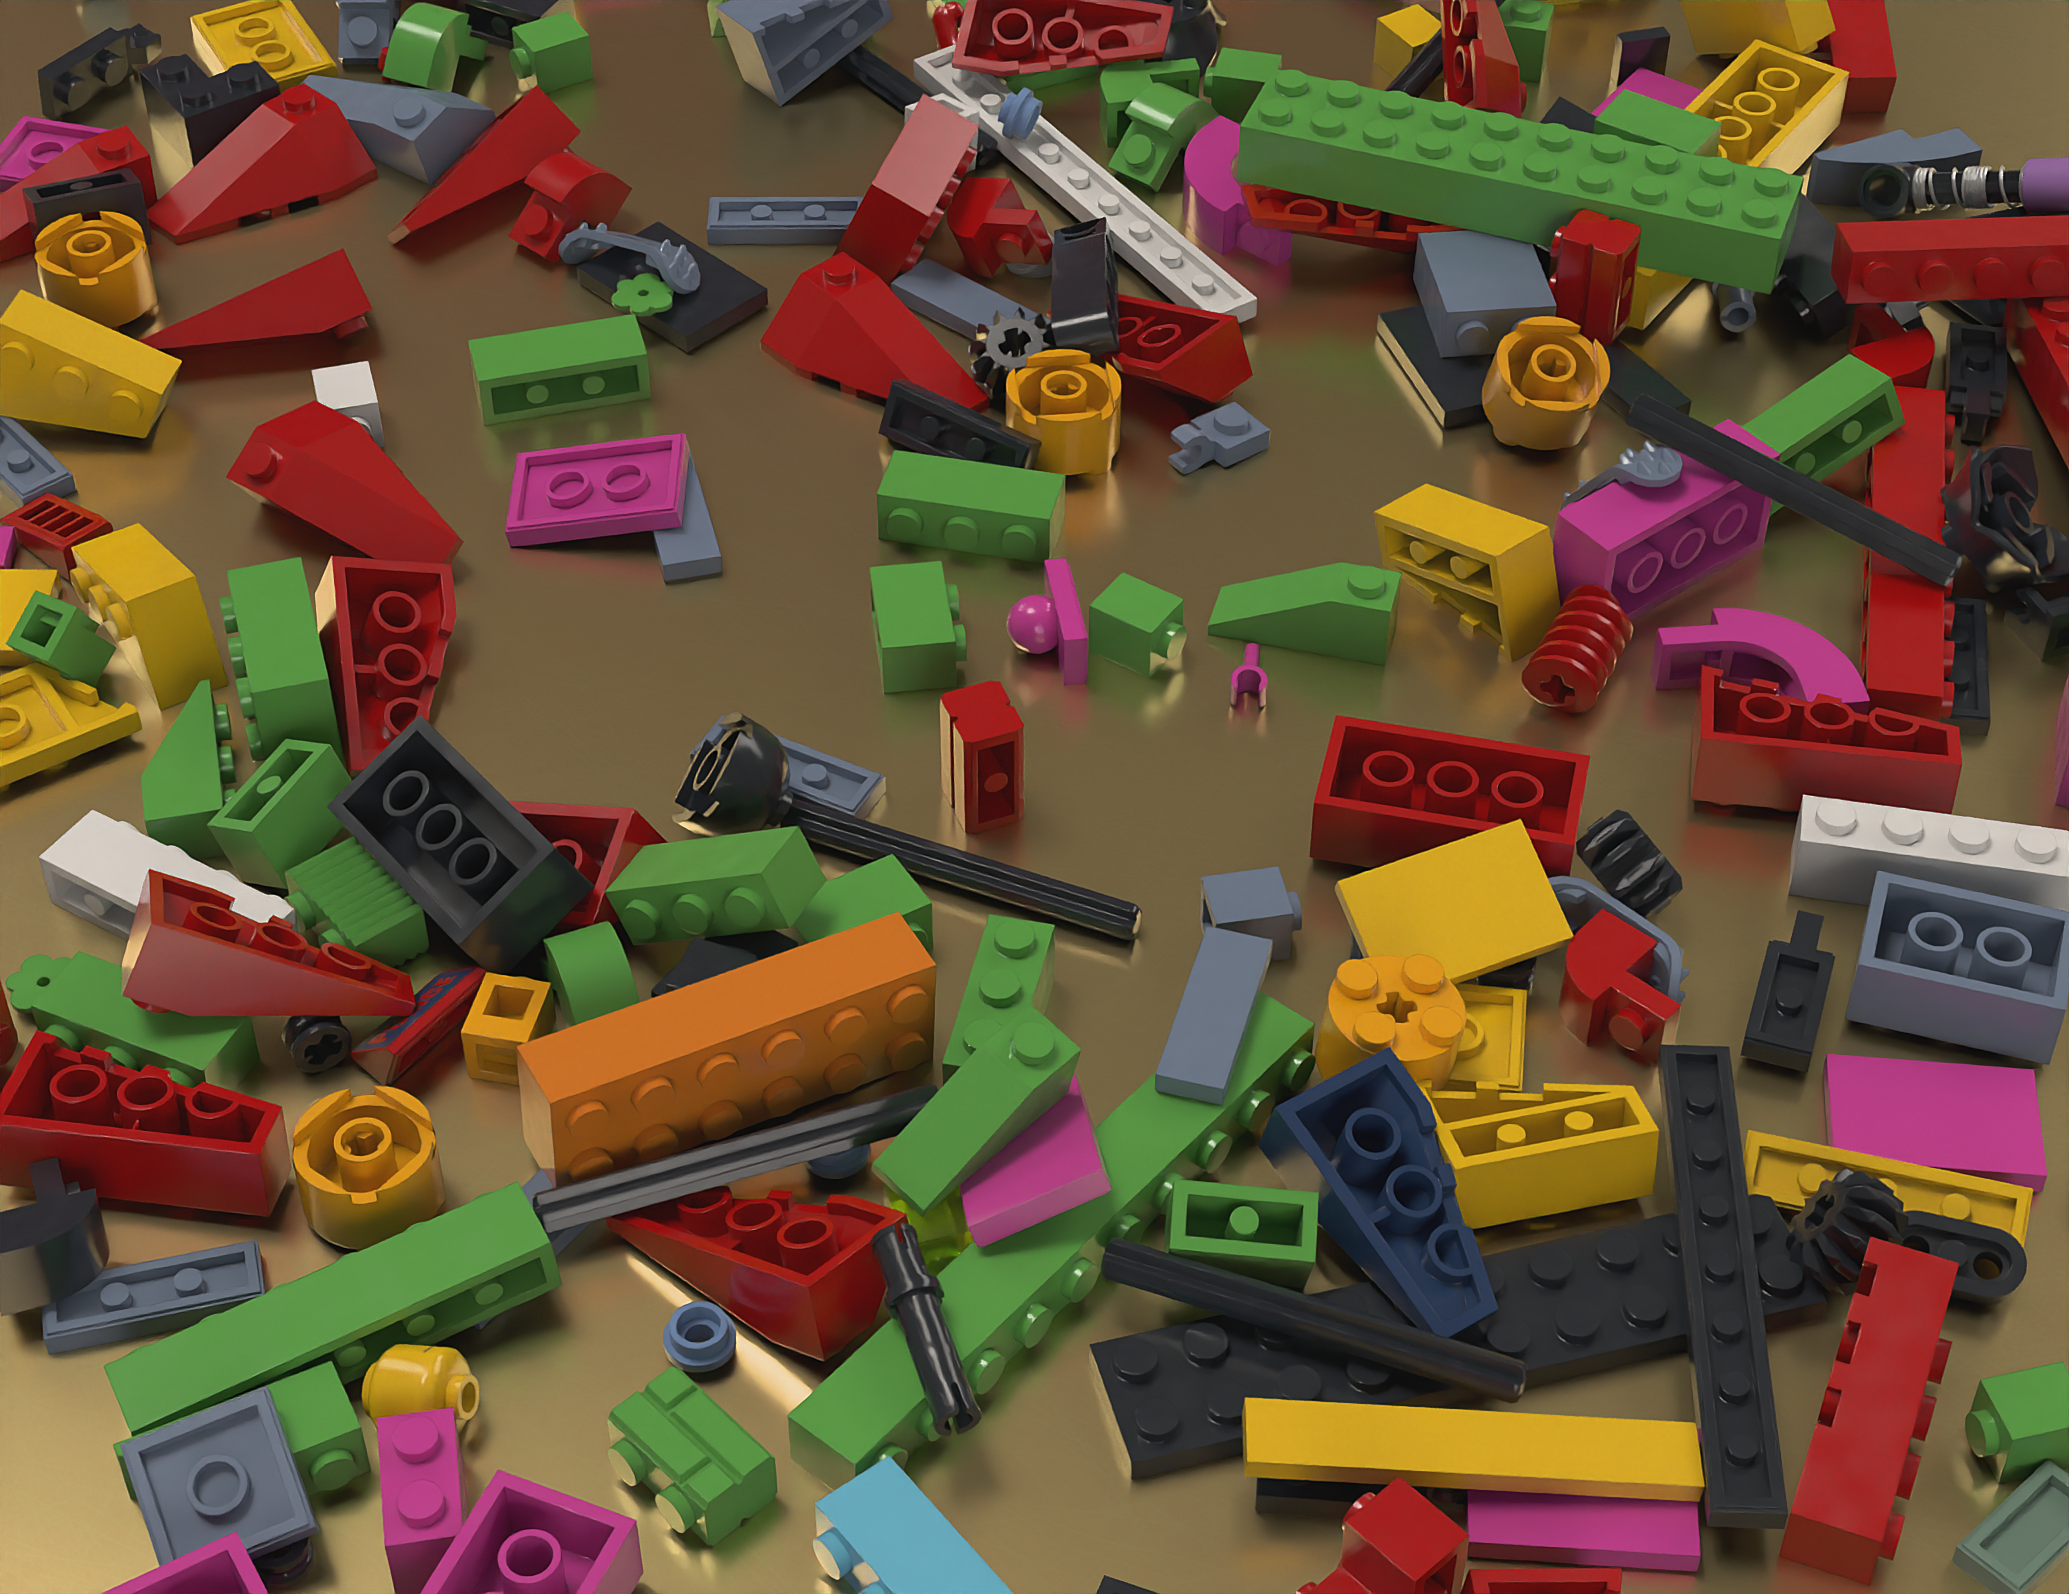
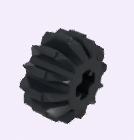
M1019 306L1014 314V318L1006 319L996 310L993 316V326L978 323V328L975 331L976 341L970 342L968 347V357L972 363V379L978 385L985 384V393L992 400L1000 394L1006 393V380L1013 368L1016 374L1026 367V358L1042 351L1057 349L1053 329H1047L1046 319L1043 318L1042 313L1027 321L1025 320V312Z
M1617 809L1604 819L1601 817L1588 827V832L1576 842L1577 855L1613 898L1645 919L1654 913H1660L1672 903L1671 900L1683 889L1680 874L1628 812Z
M1848 1169L1842 1170L1835 1175L1832 1181L1827 1179L1822 1181L1818 1191L1811 1198H1804V1208L1800 1214L1792 1218L1791 1225L1794 1229L1787 1236L1785 1247L1790 1251L1789 1261L1801 1266L1803 1277L1810 1281H1817L1819 1287L1823 1286L1831 1293L1838 1291L1845 1296L1854 1293L1870 1237L1900 1246L1903 1245V1239L1900 1234L1907 1228L1909 1216L1903 1211L1904 1202L1894 1196V1190L1878 1178L1874 1177L1872 1179L1862 1171L1854 1173Z

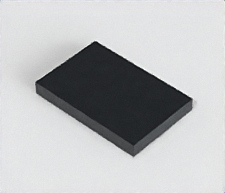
M659 221L633 235L661 243L668 239L670 244L676 247L684 244L687 252L692 255L697 263L700 272V285L695 291L681 294L674 290L673 295H671L673 304L669 310L657 312L650 316H636L639 322L686 352L691 351L768 305L767 288ZM616 245L577 267L579 283L611 304L612 295L617 292V284L622 280H634L640 274L652 273L660 278V282L665 281L659 269L646 264L645 253ZM629 310L624 311V312L627 313L628 315L631 314V312H630Z
M1422 304L1378 314V332L1443 428L1487 418L1482 404V388L1495 354L1441 358Z

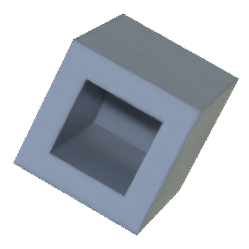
M1279 866L1201 877L1199 923L1203 936L1207 926L1271 939L1273 940L1270 961L1291 959L1292 933L1302 928V912L1296 891L1287 892Z

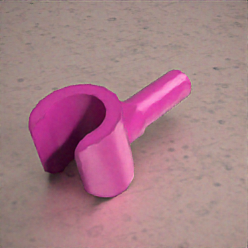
M1250 643L1246 646L1244 665L1232 672L1230 679V703L1233 705H1237V695L1240 692L1250 690L1258 694V707L1265 706L1268 680L1266 673L1259 668L1260 647L1257 644Z

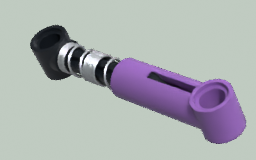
M2069 157L2030 158L2021 170H2005L2004 166L2001 165L1999 171H1993L1989 165L1987 167L1968 166L1964 172H1958L1956 167L1952 169V172H1936L1932 167L1931 169H1922L1919 165L1904 162L1873 166L1863 174L1858 184L1857 194L1859 203L1864 211L1878 218L1918 214L1923 210H1932L1935 205L1940 210H1945L1950 205H1960L1962 209L1971 210L1992 209L1996 204L2006 203L2010 208H2016L2022 203L2029 214L2069 213ZM1890 176L1898 181L1901 190L1900 197L1894 204L1889 202L1884 195V184Z

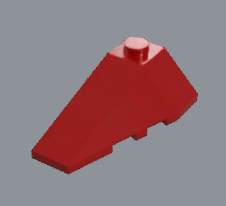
M967 0L952 59V68L1003 77L1164 57L1174 7L1136 0Z
M1440 0L1445 101L1455 102L1465 108L1489 113H1508L1515 118L1521 119V113L1525 111L1527 103L1526 86L1524 82H1520L1519 65L1495 0Z
M302 83L299 86L285 90L283 94L262 104L147 210L149 226L176 245L237 228L241 223V217L266 211H269L272 217L289 213V203L316 196L319 204L337 199L378 177L377 168L337 103Z
M536 85L496 116V119L459 156L460 159L435 182L438 187L428 191L391 230L386 238L394 245L523 183L529 173L547 157L560 152L574 153L568 145L580 134V129Z
M344 248L138 341L168 355L322 339L333 334L336 335L338 341H341L369 328L366 319L375 316V313Z
M315 400L255 427L226 475L228 480L263 505L366 558L451 564L464 543L358 421Z
M721 1185L605 1217L608 1228L771 1342L822 1361L840 1352L847 1343L875 1321L887 1286L876 1255L872 1252L870 1246L872 1237L879 1230L894 1224L899 1243H901L903 1239L899 1230L900 1224H909L907 1213L855 1196L831 1194L826 1201L827 1206L795 1203L793 1191L771 1190L766 1199H736L732 1197L729 1186Z

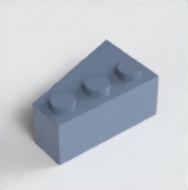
M730 0L715 6L743 80L779 106H782L894 18L888 0Z

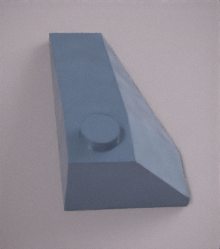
M309 75L302 82L337 103L369 157L428 185H432L496 119L494 110L452 92Z

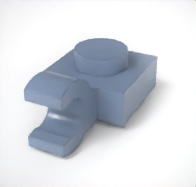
M1234 401L1190 420V424H1184L1171 432L1170 438L1183 449L1178 453L1170 455L1168 462L1183 474L1191 473L1202 464L1213 459L1225 468L1268 449L1271 430Z

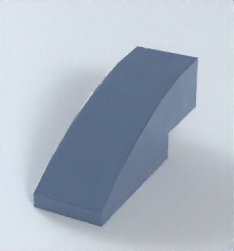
M1960 128L1916 140L1903 129L1814 153L1806 198L1811 203L1861 206L1857 194L1858 184L1863 174L1873 166L1904 162L1919 165L1922 169H1931L1932 167L1936 172H1952L1954 167L1958 169V172H1964L1968 166L1979 167L1983 149ZM1890 176L1884 184V195L1889 202L1894 204L1900 197L1901 190L1898 181Z

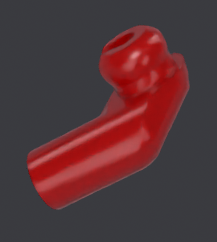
M950 1L944 7L940 5L933 13L931 21L938 50L957 43L958 28L961 26L964 8L958 2Z

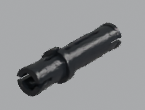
M901 1223L899 1230L903 1241L899 1243L894 1224L879 1230L870 1241L872 1252L876 1255L888 1289L885 1293L887 1297L884 1298L887 1312L892 1319L899 1320L933 1417L935 1431L939 1435L950 1436L952 1429L948 1419L952 1417L957 1435L962 1434L979 1423L982 1413L974 1399L941 1307L942 1298L944 1297L941 1282L936 1276L929 1274L917 1241L918 1235L912 1225Z

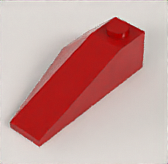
M127 125L105 131L97 136L76 143L0 195V263L34 250L22 192L23 188L130 168L141 181L146 208L153 206L158 201L150 154ZM86 213L82 216V220H100V213Z
M1259 184L1241 186V197L1251 225L1254 227L1404 254L1416 253L1418 233L1468 230Z
M845 252L830 257L799 275L760 340L761 350L795 375L811 381L817 375L840 382L841 392L855 397L861 391H865L888 399L892 380L904 378L976 412L989 407L988 395L885 282Z
M1118 294L1119 350L1099 356L1123 373L1176 395L1199 399L1204 403H1217L1228 399L1233 394L1235 388L1253 376L1237 316ZM1050 310L1049 312H1047L1048 319H1050V320H1051V310Z
M331 556L315 593L318 635L349 776H358L419 715L428 722L429 710L443 669L447 645L457 618L451 564Z
M509 801L595 886L554 928L582 929L606 921L610 924L619 921L620 919L605 891L643 846L668 843L635 808Z
M152 869L148 870L121 967L122 996L131 998L132 1002L138 1007L158 1014H165L171 1010L188 1016H411L416 1003L410 975L338 943L327 942L318 949L309 945L303 936L292 930L294 924L272 915L268 922L259 923L232 911L231 909L236 899L232 896L201 884Z

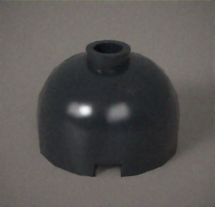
M734 711L724 717L718 724L728 731L716 745L706 739L698 749L686 770L675 798V803L684 807L685 811L684 813L673 814V821L704 838L761 831L767 824L775 827L786 816L793 800V794L787 791L791 774L788 754L783 745L764 726Z

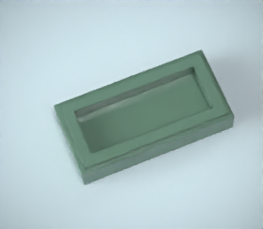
M2049 1459L2045 1461L1956 1546L1952 1562L1993 1594H2031L2069 1557V1474Z

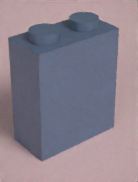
M1472 230L1418 233L1413 280L1441 358L1495 354L1505 334L1507 336L1515 330L1518 323L1532 317H1555L1557 305L1532 243Z

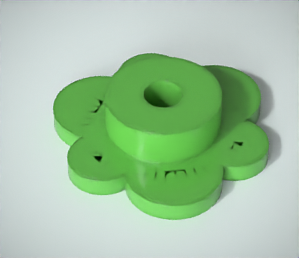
M643 273L636 276L634 280H622L617 284V292L612 295V305L618 310H629L635 316H650L657 312L667 311L672 307L671 295H673L674 290L669 287L666 281L660 282V278L657 275Z
M42 954L33 955L25 959L20 967L21 972L13 973L6 979L7 990L12 993L10 996L12 1008L19 1013H32V1003L71 959L60 957L53 961L49 956Z

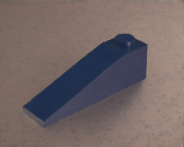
M1388 1047L1276 1106L1258 1146L1289 1190L1319 1192L1317 1223L1420 1330L1453 1339L1495 1315L1499 1308L1473 1230L1465 1226L1454 1193L1457 1182L1451 1164L1444 1163L1434 1133L1437 1122L1431 1104L1391 1048Z

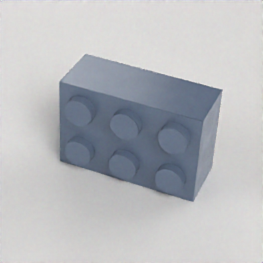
M1877 870L1863 928L1845 1019L2049 1065L2066 1012L2069 994V912Z

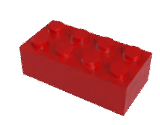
M1336 715L1313 804L1309 857L1378 868L1521 819L1547 878L1558 876L1570 877L1590 756Z

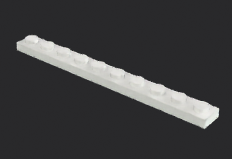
M956 44L913 60L914 78L934 95L943 93L980 111L979 127L997 140L998 145L996 149L1083 223L1106 217L1113 239V250L1177 305L1237 316L1238 323L1256 316L1257 298L1042 116L1039 115L1036 125L1025 140L1014 136L1012 139L1003 136L1002 129L1004 124L998 122V115L1005 99L1013 92L993 75L952 68Z

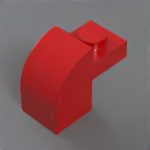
M560 152L553 154L541 161L526 177L524 183L535 191L508 237L556 265L560 259L558 253L559 245L566 235L577 230L582 221L595 229L602 222L607 226L608 230L633 188L613 174L574 153Z
M966 177L949 204L946 219L969 267L978 275L993 278L1002 263L1047 265L1052 258L1053 243L1037 210L1025 209L1011 178Z
M1865 303L1856 306L1847 347L1849 354L1891 377L1895 386L1927 389L1936 348L1934 337L1929 329L1923 326L1906 332L1877 303Z
M1602 909L1574 935L1568 945L1559 996L1560 1014L1568 1030L1583 1044L1587 1045L1603 1031L1615 1038L1623 1047L1634 1050L1657 1065L1660 1044L1674 1045L1682 1005L1648 985L1654 964L1653 950L1657 946L1658 941L1605 909Z

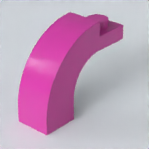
M1220 115L1204 126L1192 138L1185 152L1182 199L1185 221L1190 230L1202 243L1221 255L1237 246L1279 266L1291 257L1292 233L1251 225L1241 197V186L1250 185L1251 183L1238 180L1240 124Z
M1713 608L1710 625L1658 628L1650 672L1655 690L1698 687L1701 666L1704 665L1724 670L1723 681L1751 687L1754 678L1780 684L1778 690L1780 695L1812 702L1815 700L1817 693L1842 698V703L1848 705L1855 713L1868 714L1870 699L1861 676L1853 663L1832 642L1797 622L1761 611L1738 608Z

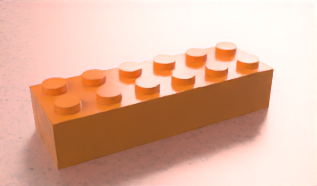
M896 912L518 1045L516 1050L524 1141L540 1169H543L552 1187L555 1188L671 1156L711 1140H720L728 1137L733 1132L773 1117L788 1115L800 1107L827 1097L850 1092L860 1085L898 1071L912 1069L922 1062L933 1059L937 965L902 915Z

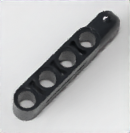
M1106 217L1054 230L1051 323L1057 349L1080 350L1091 354V357L1119 350L1118 272L1113 254V239Z

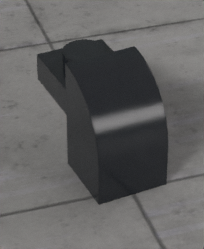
M57 1157L29 1164L37 1203L0 1212L1 1317L51 1304L79 1292L101 1274L108 1262L110 1248L96 1188L81 1191L78 1181L64 1184Z

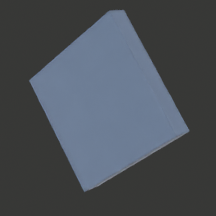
M267 1386L120 1444L159 1567L233 1532H237L251 1560L320 1532L273 1394Z

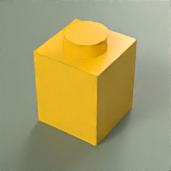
M1419 4L1377 18L1373 62L1395 79L1441 28V22ZM1444 71L1434 81L1444 78Z

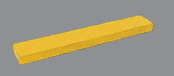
M1246 1397L1242 1411L1244 1477L1389 1485L1400 1476L1411 1486L1695 1502L1700 1501L1705 1488L1697 1426L1693 1422Z

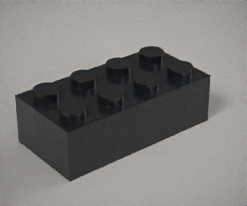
M421 715L406 727L327 806L453 941L489 973L507 975L595 887Z

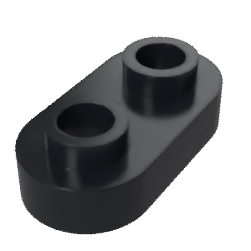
M1905 1211L1909 1216L1907 1228L1900 1234L1903 1239V1245L1906 1243H1917L1924 1248L1927 1254L1959 1263L1950 1297L1980 1304H1997L2009 1299L2018 1290L2026 1274L2027 1259L2023 1247L2010 1233L1999 1228L1925 1211ZM1980 1259L1990 1260L1997 1266L1999 1276L1991 1280L1983 1279L1976 1274L1973 1263Z

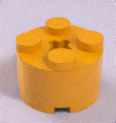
M99 211L101 220L83 221L82 215L79 213L63 217L51 223L39 233L35 241V264L45 300L116 332L120 325L138 318L145 311L157 305L156 286L146 240L141 226L134 219L116 212Z
M1539 316L1528 318L1518 323L1515 330L1507 336L1505 334L1499 343L1482 388L1483 408L1487 418L1493 425L1494 435L1500 442L1510 446L1519 444L1538 450L1570 448L1579 443L1593 419L1610 378L1609 359L1603 346L1596 339L1592 344L1587 338L1579 334L1580 326L1563 318Z
M1055 349L1042 351L1026 358L1025 368L1016 374L1013 368L1008 374L1006 380V426L1042 442L1034 470L1063 475L1081 473L1097 475L1109 470L1112 465V457L1116 454L1120 445L1121 379L1113 366L1106 362L1104 369L1091 363V354L1080 350Z
M1415 954L1408 958L1379 955L1361 960L1351 959L1342 963L1330 987L1315 1050L1316 1064L1323 1080L1325 1081L1390 1047L1414 1081L1432 1080L1431 1091H1440L1446 1086L1451 1076L1466 1023V1009L1460 993L1452 982L1444 976L1442 964L1435 958L1425 954Z
M374 1086L375 1094L357 1096L351 1095L350 1088L334 1092L316 1102L303 1114L296 1124L293 1134V1167L303 1211L308 1223L317 1234L327 1241L342 1247L356 1249L357 1252L400 1234L416 1223L431 1220L444 1203L446 1197L436 1135L428 1110L414 1096L389 1086Z

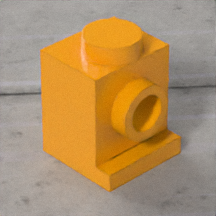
M486 972L461 1030L469 1078L519 1086L516 1046L551 1034L556 1021L552 983L537 981L527 977H512Z

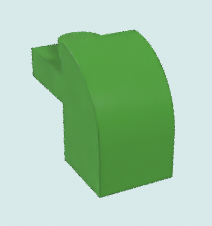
M419 2L409 7L398 21L391 37L382 76L437 91L451 92L459 56L463 55L484 61L488 41L470 36L472 26L467 25L469 14Z
M1190 58L1145 63L1144 59L1108 64L1100 77L1099 126L1106 146H1119L1132 122L1125 112L1134 98L1147 86L1160 82L1199 98L1200 68L1196 59Z
M1153 83L1144 88L1127 108L1125 113L1132 122L1107 167L1114 174L1157 193L1177 155L1185 157V152L1192 138L1204 126L1220 115L1204 100L1164 83Z
M608 921L543 940L547 956L539 958L544 981L552 983V988L557 991L567 1028L640 1003L624 949L614 928Z

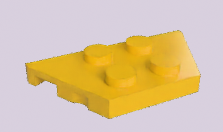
M38 662L1 675L0 788L143 730L139 711L134 705L127 702L118 709L100 701L96 688L78 680L64 679L58 671Z

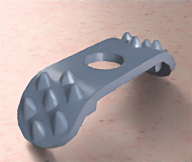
M584 222L578 230L568 233L559 245L558 253L563 261L568 264L583 262L600 250H608L615 245L643 252L646 254V264L659 269L663 279L677 293H691L700 285V272L697 263L692 255L687 252L686 246L684 244L680 247L672 246L668 239L661 243L626 233L608 231L607 226L602 222L599 223L595 230H589L588 224Z
M1650 441L1644 442V449L1639 453L1631 448H1627L1625 454L1622 453L1620 455V462L1606 469L1588 482L1581 480L1579 482V489L1573 493L1566 492L1564 500L1560 505V511L1568 504L1578 502L1602 489L1614 479H1617L1620 484L1632 481L1637 485L1646 487H1664L1676 481L1681 474L1683 465L1681 456L1668 446L1653 444Z
M1568 876L1548 878L1573 935L1598 912L1605 909L1658 941L1657 946L1653 950L1654 964L1648 985L1679 1004L1684 1000L1686 993L1679 991V985L1688 976L1689 969L1682 968L1684 950L1678 946L1672 937L1596 885L1584 879Z

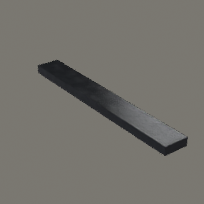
M1660 1044L1657 1065L1695 1419L1705 1484L1703 1494L1707 1526L1785 1529L1788 1507L1730 1048L1728 1046Z

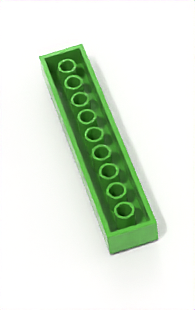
M1273 68L1242 121L1239 136V181L1551 247L1553 238L1560 226L1567 227L1579 211L1588 209L1609 216V220L1620 219L1640 226L1642 232L1637 266L1771 294L1793 237L1804 177L1787 174L1777 168L1762 169L1733 163L1723 157H1704L1679 152L1669 146H1650L1622 140L1620 137L1611 134L1596 135L1572 130L1557 123L1543 124L1515 118L1508 113H1489L1465 108L1455 102H1436L1411 97L1401 91L1387 92L1358 86L1356 83L1348 80L1334 81L1309 76L1293 69L1280 70Z

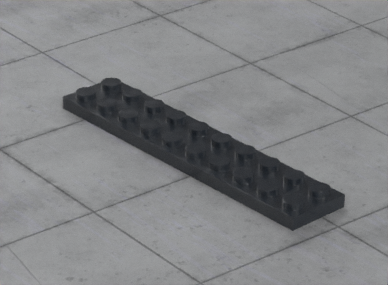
M1749 1195L1765 1332L1822 1319L1827 1300L1817 1281H1810L1803 1277L1801 1266L1789 1261L1790 1251L1785 1247L1790 1231L1774 1201L1769 1196ZM1669 1213L1481 1256L1499 1309L1492 1317L1453 1338V1340L1524 1361L1528 1369L1524 1388L1688 1350L1674 1214ZM1373 1280L1309 1295L1419 1329ZM1217 1315L1089 1344V1363L1131 1480L1243 1454L1242 1411L1245 1397L1441 1408L1488 1397L1225 1315Z

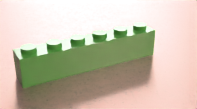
M516 1181L494 1192L481 1194L471 1202L429 1221L416 1223L404 1232L362 1251L349 1253L338 1259L335 1263L297 1280L277 1285L267 1293L223 1313L210 1315L202 1319L198 1324L156 1343L138 1347L128 1355L103 1367L133 1437L329 1361L333 1362L342 1385L366 1375L370 1366L378 1361L382 1354L394 1345L430 1346L563 1285L551 1242L519 1182Z

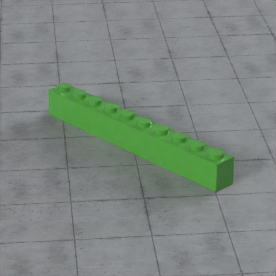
M1260 991L1223 1105L1156 1091L1155 1072L1095 1128L1112 1188L1109 1193L984 1247H977L974 1241L936 1276L940 1280L944 1291L941 1307L973 1396L976 1393L984 1394L989 1391L1000 1378L1005 1365L1024 1346L1027 1348L1035 1346L1048 1331L1052 1319L1071 1301L1077 1303L1087 1296L1093 1288L1098 1274L1102 1272V1258L1111 1239L1118 1237L1139 1243L1143 1231L1161 1213L1166 1215V1206L1174 1179L1196 1181L1205 1171L1208 1173L1214 1172L1226 1159L1231 1146L1247 1130L1256 1131L1264 1124L1272 1111L1273 1105L1288 1090L1296 1091L1306 1083L1316 1062V1058L1312 1054L1315 1028L1313 1022ZM892 1318L787 1415L791 1460L833 1491L888 1456L904 1470L907 1459L927 1440L935 1441L942 1436L934 1429L933 1417L899 1320ZM952 1417L948 1419L950 1426L953 1422Z

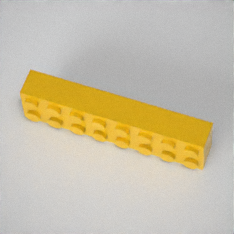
M1755 39L1684 110L1722 123L1717 157L1726 158L1733 163L1762 169L1777 168L1792 175L1839 126L1849 72ZM1551 258L1548 284L1553 274L1557 271L1558 260ZM1637 266L1631 316L1627 325L1644 330L1693 278Z

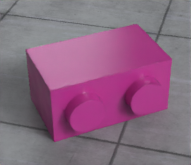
M453 1407L377 1418L384 1547L395 1594L421 1593L468 1518L464 1462Z

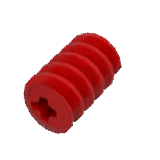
M1598 584L1582 585L1569 593L1564 600L1563 606L1555 615L1554 621L1548 627L1546 635L1538 644L1537 650L1531 656L1529 664L1522 671L1521 685L1528 695L1541 704L1564 712L1581 713L1590 710L1596 703L1599 693L1605 687L1607 678L1614 671L1617 661L1622 657L1624 648L1632 639L1633 627L1631 621L1621 609L1617 598Z

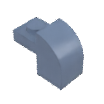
M336 0L335 3L339 8L338 59L341 64H378L381 49L389 47L393 29H395L400 20L401 0Z

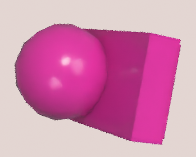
M1065 558L1044 560V596L1032 594L1014 604L1010 608L1006 620L1007 633L1013 644L1026 653L1040 655L1055 648L1063 685L1084 684L1085 679H1087L1088 636L1069 562H1066Z

